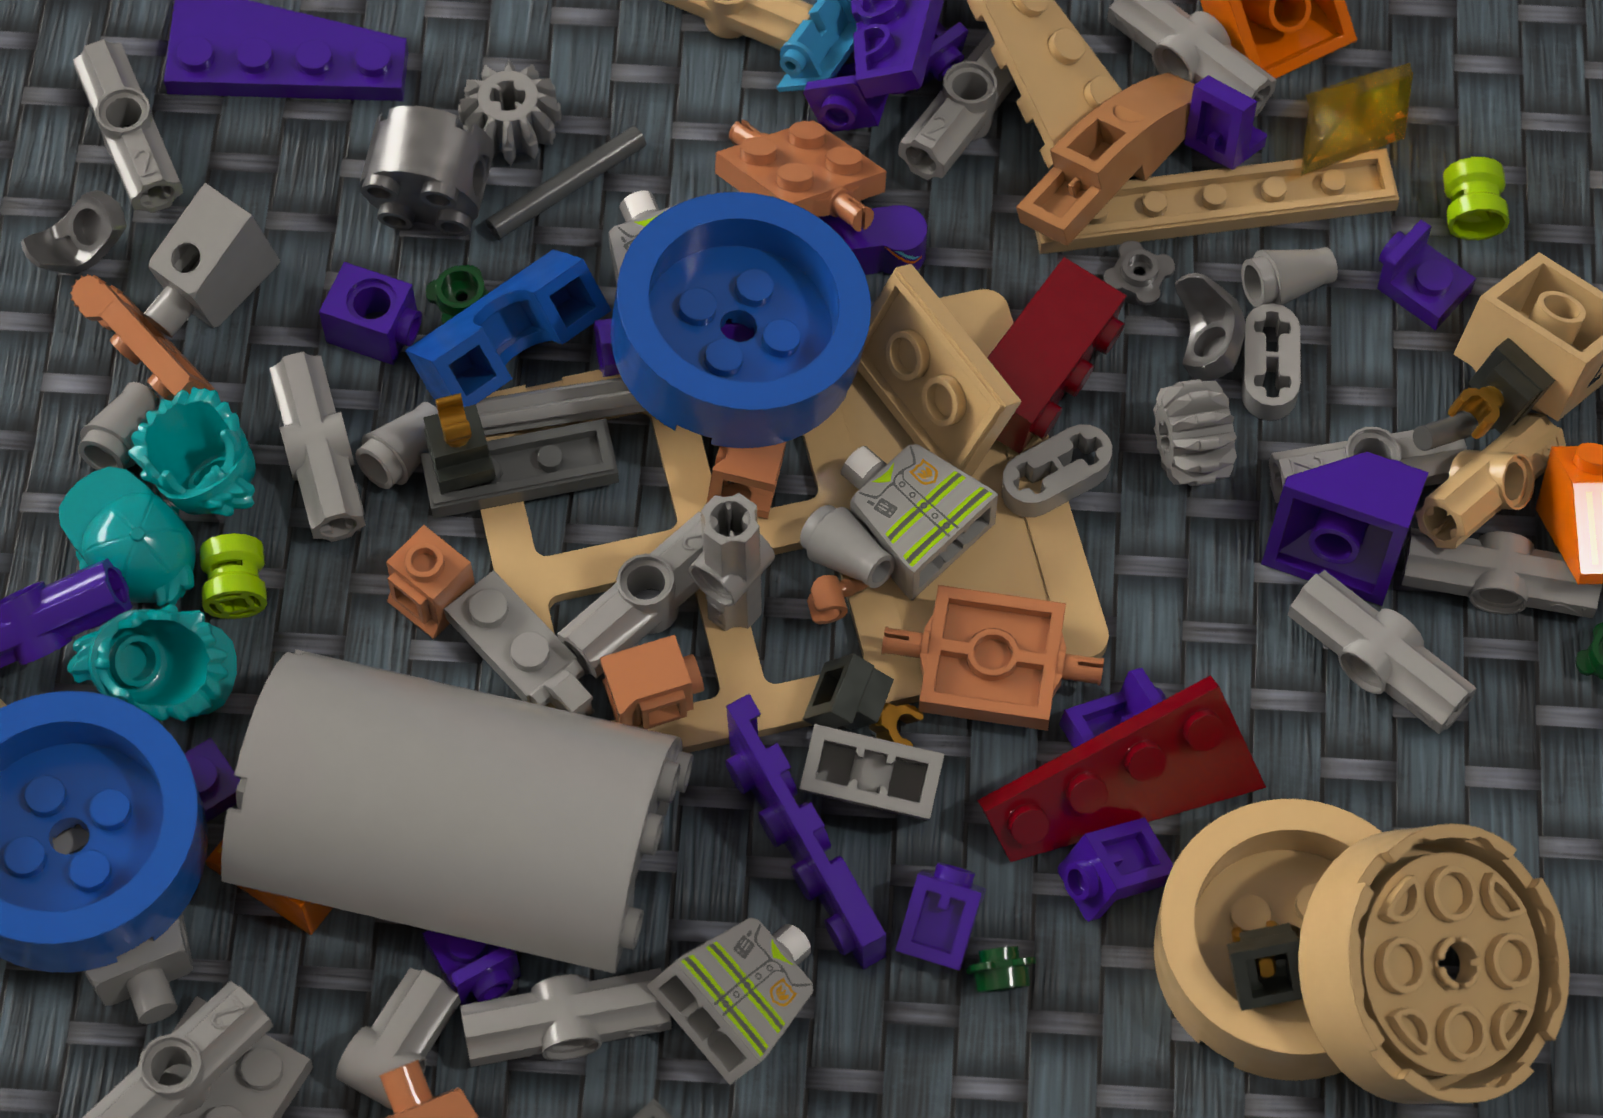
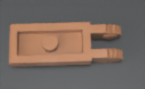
M87 274V276H81L79 280H75L76 283L74 286H71L73 289L70 292L72 294L71 300L75 302L74 306L79 308L78 310L85 318L91 321H98L102 327L115 332L109 339L112 345L135 365L142 361L152 371L153 374L147 381L165 400L172 401L181 390H185L190 394L192 387L206 388L210 391L216 390L171 341L143 316V312L122 291L113 285L108 286L105 284V281L95 275Z

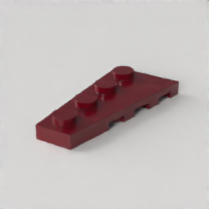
M1210 675L980 798L978 802L1009 861L1013 862L1078 843L1086 833L1144 817L1148 822L1257 791L1266 788L1219 685Z

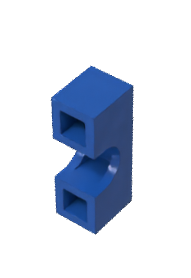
M553 249L407 348L405 352L434 401L438 398L461 393L463 406L466 407L479 403L512 380L505 365L520 352L546 341H554L563 345L593 324L595 320H599L612 310L584 259Z

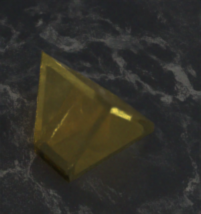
M1410 62L1359 75L1306 94L1309 111L1301 176L1405 138L1413 80Z

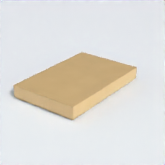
M912 264L896 267L871 307L869 331L858 371L915 444L922 446L972 476L1022 401Z

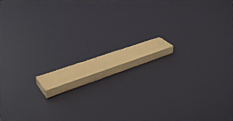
M1386 148L1238 166L1233 170L1222 168L1149 177L1146 181L1140 178L1131 179L1124 184L1068 246L1036 230L1035 233L1039 253L1046 254L1119 245L1126 241L1143 242L1396 211L1399 196Z

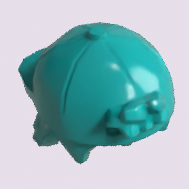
M192 387L190 394L185 390H181L172 401L161 400L158 411H148L146 413L148 423L139 424L138 430L133 432L131 439L135 446L128 451V455L143 469L140 473L142 480L155 484L157 489L178 509L191 515L219 514L228 517L234 514V509H247L254 505L252 497L256 490L254 485L251 484L256 472L254 454L240 427L237 413L231 412L228 402L221 403L217 390L210 391L206 388Z
M108 466L94 471L79 480L65 495L59 506V522L76 550L80 570L108 558L112 565L118 568L129 587L130 602L156 603V606L159 607L169 604L176 606L177 601L180 597L184 596L186 590L194 587L195 541L186 524L180 518L179 509L175 506L170 507L160 496L155 495L145 483L127 469Z
M172 604L162 609L128 610L115 616L101 626L98 631L84 635L74 642L73 650L77 654L69 660L67 665V672L73 675L74 681L77 683L92 680L101 694L128 702L160 721H165L169 717L185 721L190 717L208 715L221 708L232 692L237 675V656L233 641L220 627L205 622L204 612L200 610L178 612V608Z

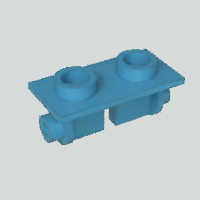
M817 0L808 13L811 20H803L790 39L780 49V66L786 72V75L777 86L779 92L804 90L806 83L809 81L837 77V73L854 51L853 33L857 31V24L852 15L851 0Z

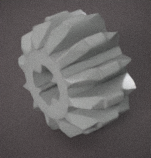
M510 59L507 61L504 71L495 72L485 65L481 73L482 80H467L466 87L464 88L465 98L461 99L458 105L459 119L464 125L463 130L470 133L473 123L482 128L494 142V156L500 152L504 153V158L510 166L515 160L516 154L521 152L535 160L539 152L538 144L553 145V139L556 136L555 126H558L561 120V106L556 99L555 86L551 83L550 78L539 79V72L536 71L533 64L521 72L516 71Z
M1196 379L1177 382L1174 386L1161 388L1153 409L1155 416V427L1153 429L1157 439L1156 449L1159 450L1161 456V467L1167 473L1169 480L1174 485L1188 484L1189 486L1213 484L1216 480L1229 478L1237 458L1235 451V439L1237 436L1233 427L1234 416L1231 415L1229 410V398L1225 395L1221 386L1216 380L1201 381Z

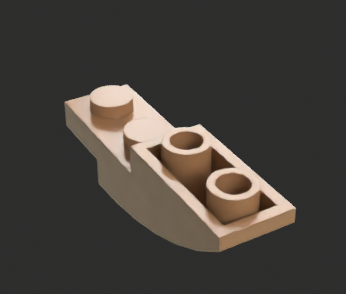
M1172 73L1153 76L1131 85L1091 111L1050 149L1054 167L1016 206L1020 223L1068 246L1132 176L1146 181L1185 139L1195 84Z

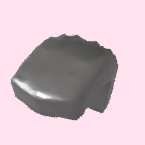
M103 191L86 192L55 225L25 237L21 241L22 250L30 262L39 268L69 274L87 270L97 264L121 237L127 226L124 213L118 201Z
M1189 273L1182 276L1176 281L1175 288L1187 310L1190 320V336L1183 365L1194 379L1213 381L1232 372L1237 363L1244 340V315L1238 301L1206 275Z

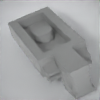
M494 570L444 608L448 622L523 701L546 706L551 702L556 709L590 716L595 712L591 705L592 695L578 681L585 673L583 667L578 663L577 657Z

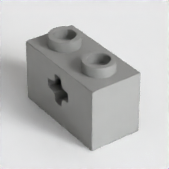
M814 724L799 790L811 795L928 821L932 812L944 754Z

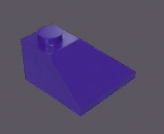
M1363 452L1287 476L1261 564L1308 581L1316 573L1320 574L1326 570L1363 600L1382 606L1429 472L1408 466L1398 460L1388 459L1370 452Z

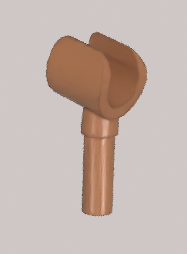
M834 575L818 577L811 587V594L807 599L813 622L816 624H828L840 620L848 613L844 598L869 588V586L852 577H847L840 581Z

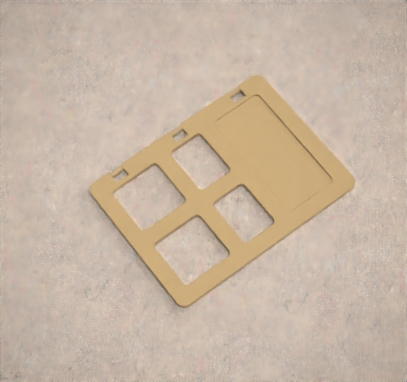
M979 289L939 298L986 357L990 355L1014 323L1007 301L1002 295L993 290ZM599 369L565 376L560 381L527 388L523 385L494 391L486 398L620 378L621 376L603 377L602 371ZM858 369L847 391L846 398L839 408L818 427L802 435L817 488V495L810 500L770 508L768 519L757 517L760 534L768 541L775 555L804 549L800 543L802 528L807 519L818 508L824 505H832L835 508L845 507L850 510V501L858 489L841 475V469L845 461L859 447L867 446L888 464L908 445L915 444ZM648 411L486 435V441L599 419L606 418V420L637 413L645 414L652 422L677 521L676 525L670 530L543 556L535 550L524 501L482 509L480 512L493 570L554 633L550 616L552 605L564 600L606 592L617 582L619 569L625 561L636 555L650 554L696 513L701 512L707 503L711 471L700 434L691 432L678 425L674 431L653 417ZM1034 435L1022 453L1049 439V436L1047 435L1042 440ZM997 440L971 476L998 494L995 524L913 600L903 593L892 578L888 579L878 588L869 587L846 597L863 659L873 664L875 669L894 679L885 703L899 706L919 702L923 681L920 658L882 654L885 627L924 633V628L934 613L938 585L1066 603L1062 629L1066 644V654L1101 658L1107 649L1109 639L1108 628L1069 501L1037 517H1022L1007 508L1001 496L1003 471L1007 463L1019 454ZM1025 476L1021 477L1019 491L1024 488H1030L1035 494L1041 493L1043 479L1031 483ZM840 573L841 580L849 577L847 575ZM698 589L695 592L719 692L711 699L693 702L694 709L687 711V717L658 725L648 730L679 736L682 740L683 752L686 753L730 744L726 706L749 693L761 713L760 717L757 718L759 737L812 726L802 719L820 675L779 684L768 682L762 672L751 626L748 629L733 627L724 631L708 619L706 594L701 589ZM551 702L546 705L547 707L555 708Z

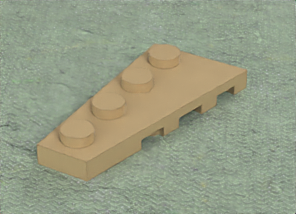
M967 0L975 19L986 22L994 38V46L990 50L1000 70L1008 68L1021 94L1016 103L1026 124L1035 123L1045 143L1039 151L1049 169L1053 166L1050 149L1091 111L1122 90L1055 0Z

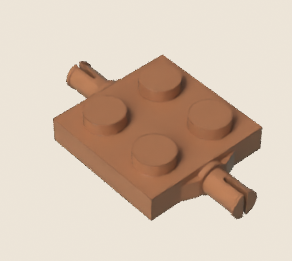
M741 120V123L737 121L729 132V139L737 145L716 152L715 174L740 192L756 193L788 201L817 217L829 215L839 217L858 232L861 231V227L863 230H866L874 218L873 210L860 201L885 192L886 170L814 120L796 122L790 128L772 134L760 132L746 120Z
M938 585L934 613L926 624L924 633L894 629L886 626L882 643V654L920 658L923 681L919 700V712L1048 731L1052 699L1061 686L1062 679L1101 686L1104 658L1066 654V644L1062 634L1066 603Z

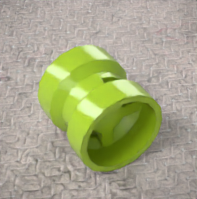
M1469 157L1450 164L1443 174L1444 192L1447 198L1452 201L1446 212L1450 233L1464 240H1483L1501 234L1508 228L1510 222L1507 202L1501 197V193L1506 186L1502 164L1495 159L1487 157Z
M232 533L218 535L202 543L200 547V566L208 578V581L202 587V606L206 613L222 619H240L257 615L267 606L266 585L259 578V572L265 565L262 541L247 534Z

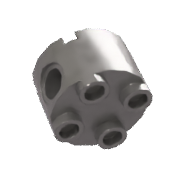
M397 106L390 108L387 119L382 116V113L376 119L360 180L361 194L371 205L379 209L377 219L388 227L407 230L412 228L415 221L435 225L438 230L448 235L466 236L471 231L473 221L479 215L494 156L493 140L482 128L474 123L470 133L458 128L459 116L444 110L424 106Z

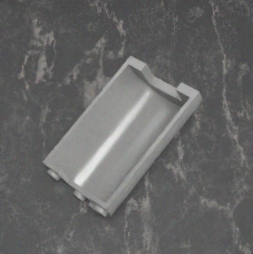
M295 649V653L286 652L270 673L246 731L234 774L241 777L236 789L237 809L229 808L226 814L221 857L222 882L615 974L623 948L634 950L641 931L644 911L634 908L633 904L635 879L643 854L652 856L656 854L662 833L664 816H666L669 805L673 801L675 792L684 793L686 791L693 764V754L683 752L682 740L679 736Z

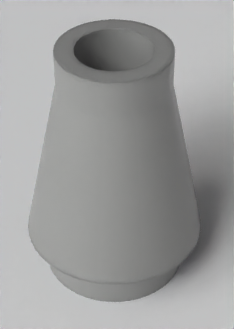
M1328 247L1313 250H1258L1253 258L1243 262L1241 268L1242 286L1247 299L1254 307L1270 303L1284 305L1322 285L1335 282L1338 275L1335 256Z
M128 383L118 397L82 428L80 432L82 441L78 446L82 459L95 470L108 466L121 469L134 466L136 462L128 455V451L135 446L131 437L133 432L138 430L139 424L148 423L146 413L148 411H155L159 406V398L155 392L141 383Z
M422 402L414 410L362 437V446L356 450L355 457L360 469L370 481L384 489H389L394 484L403 485L408 481L422 461L421 454L428 453L429 451L424 434L425 424L423 417L438 414L437 408L434 405Z
M824 505L811 514L802 528L800 535L801 546L807 550L809 560L862 581L870 588H878L883 585L894 570L895 558L878 544L851 511L845 507L835 508L832 505Z

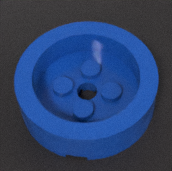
M722 192L692 198L669 208L651 220L633 240L625 254L620 267L611 320V345L614 360L622 380L638 403L653 417L674 431L678 425L691 432L712 438L711 445L731 448H759L787 442L818 427L839 408L846 398L847 391L856 376L869 331L871 319L869 287L863 269L851 248L835 230L809 211L788 201L756 193ZM730 319L732 323L743 324L750 330L754 329L755 332L754 337L748 341L736 342L728 339L722 333L721 328L725 326L726 320Z
M59 691L30 696L0 708V958L32 970L62 973L87 971L118 962L117 956L136 948L151 937L155 941L165 933L188 906L202 877L207 858L208 825L205 809L189 762L179 744L161 723L145 711L118 698L85 691ZM79 824L84 830L89 832V840L86 846L79 852L61 854L54 850L52 840L57 838L64 830L75 828Z

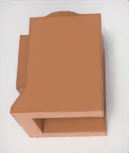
M787 442L759 448L719 446L715 466L712 469L707 502L715 495L729 497L740 493L757 505V517L768 519Z
M425 525L386 561L389 572L387 579L390 587L387 602L434 640L450 624L446 619L444 608L475 585L471 562Z
M675 635L600 657V663L605 678L602 679L603 686L617 723L635 727L642 725L644 729H649L687 717V711L694 709L693 694L704 691L703 680L694 655L682 656Z

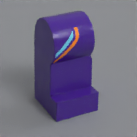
M894 205L871 208L874 212L873 221L866 230H863L861 227L860 232L854 230L852 226L839 217L831 215L818 217L843 238L858 259L865 275L876 274L882 271L892 275L896 267L912 264L918 270L926 259L927 223L921 213L909 206Z

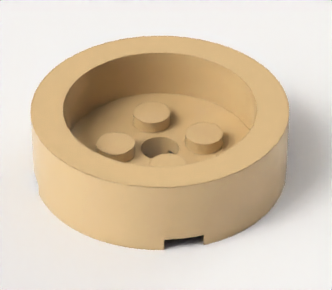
M1276 799L1252 803L1232 810L1211 822L1192 838L1174 863L1166 882L1155 926L1154 961L1160 988L1169 1008L1181 1026L1198 1044L1202 1041L1215 1052L1233 1061V1067L1266 1078L1310 1080L1342 1072L1327 1055L1310 1023L1303 999L1241 1011L1237 1000L1227 944L1233 943L1231 930L1234 927H1240L1242 932L1265 928L1266 921L1269 920L1275 921L1278 925L1290 923L1292 931H1295L1300 939L1303 918L1308 902L1327 868L1346 849L1358 841L1371 835L1382 833V831L1357 815L1336 806L1303 799Z
M1464 824L1433 825L1386 831L1371 835L1358 841L1339 855L1324 872L1311 895L1303 918L1298 951L1299 978L1304 1005L1313 1030L1327 1055L1351 1081L1377 1097L1403 1104H1449L1487 1101L1499 1097L1523 1083L1534 1072L1530 1066L1537 1058L1545 1042L1555 1041L1566 1009L1570 978L1569 953L1563 922L1557 905L1542 878L1533 879L1522 863L1513 855L1517 849L1499 836L1484 829ZM1450 946L1455 949L1460 961V970L1454 981L1448 975L1446 968L1439 967L1438 960L1445 959L1446 952Z

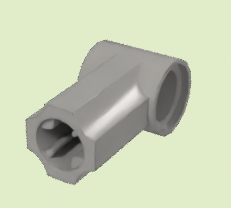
M410 967L372 1027H362L349 1042L339 1061L336 1079L392 1110L379 1075L415 1060L419 1061L424 1074L426 1068L425 1057L461 1003L459 994L437 976L425 970H416Z

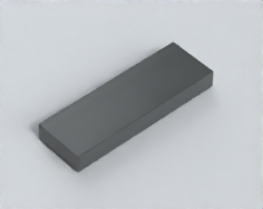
M606 418L487 441L495 468L496 480L445 494L440 493L429 452L421 454L433 519L619 483L618 469Z

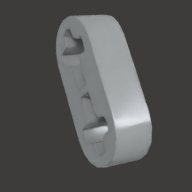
M1270 303L1254 308L1246 318L1244 340L1241 347V396L1243 405L1255 417L1268 421L1279 420L1289 415L1294 409L1301 384L1300 325L1298 318L1290 309L1283 305ZM1264 327L1275 328L1276 336L1279 337L1276 352L1266 351V336L1262 333ZM1266 372H1275V386L1279 390L1278 397L1266 396V389L1262 387Z
M1079 424L1067 428L1014 457L1007 463L1003 471L1001 496L1005 506L1019 516L1037 517L1050 512L1099 485L1106 479L1111 466L1112 443L1108 435L1092 425ZM1079 448L1083 454H1089L1094 451V464L1088 465L1083 459L1070 463L1072 461L1073 449ZM1025 476L1031 483L1043 479L1041 493L1035 494L1030 488H1024L1019 491L1020 478Z

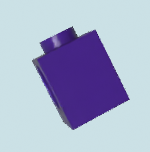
M347 262L343 263L319 310L326 343L391 365L395 364L403 345L411 346L414 343L422 321V313L417 310L412 284ZM373 312L385 313L383 316L376 319L364 318L366 315Z

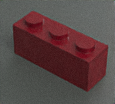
M1065 257L1059 262L987 357L1022 401L996 439L1018 454L1022 453L1034 435L1042 440L1047 437L1062 413L1063 408L1057 405L1066 392L1073 397L1077 396L1094 369V365L1089 362L1097 350L1106 355L1118 340L1125 326V323L1117 318L1127 295Z

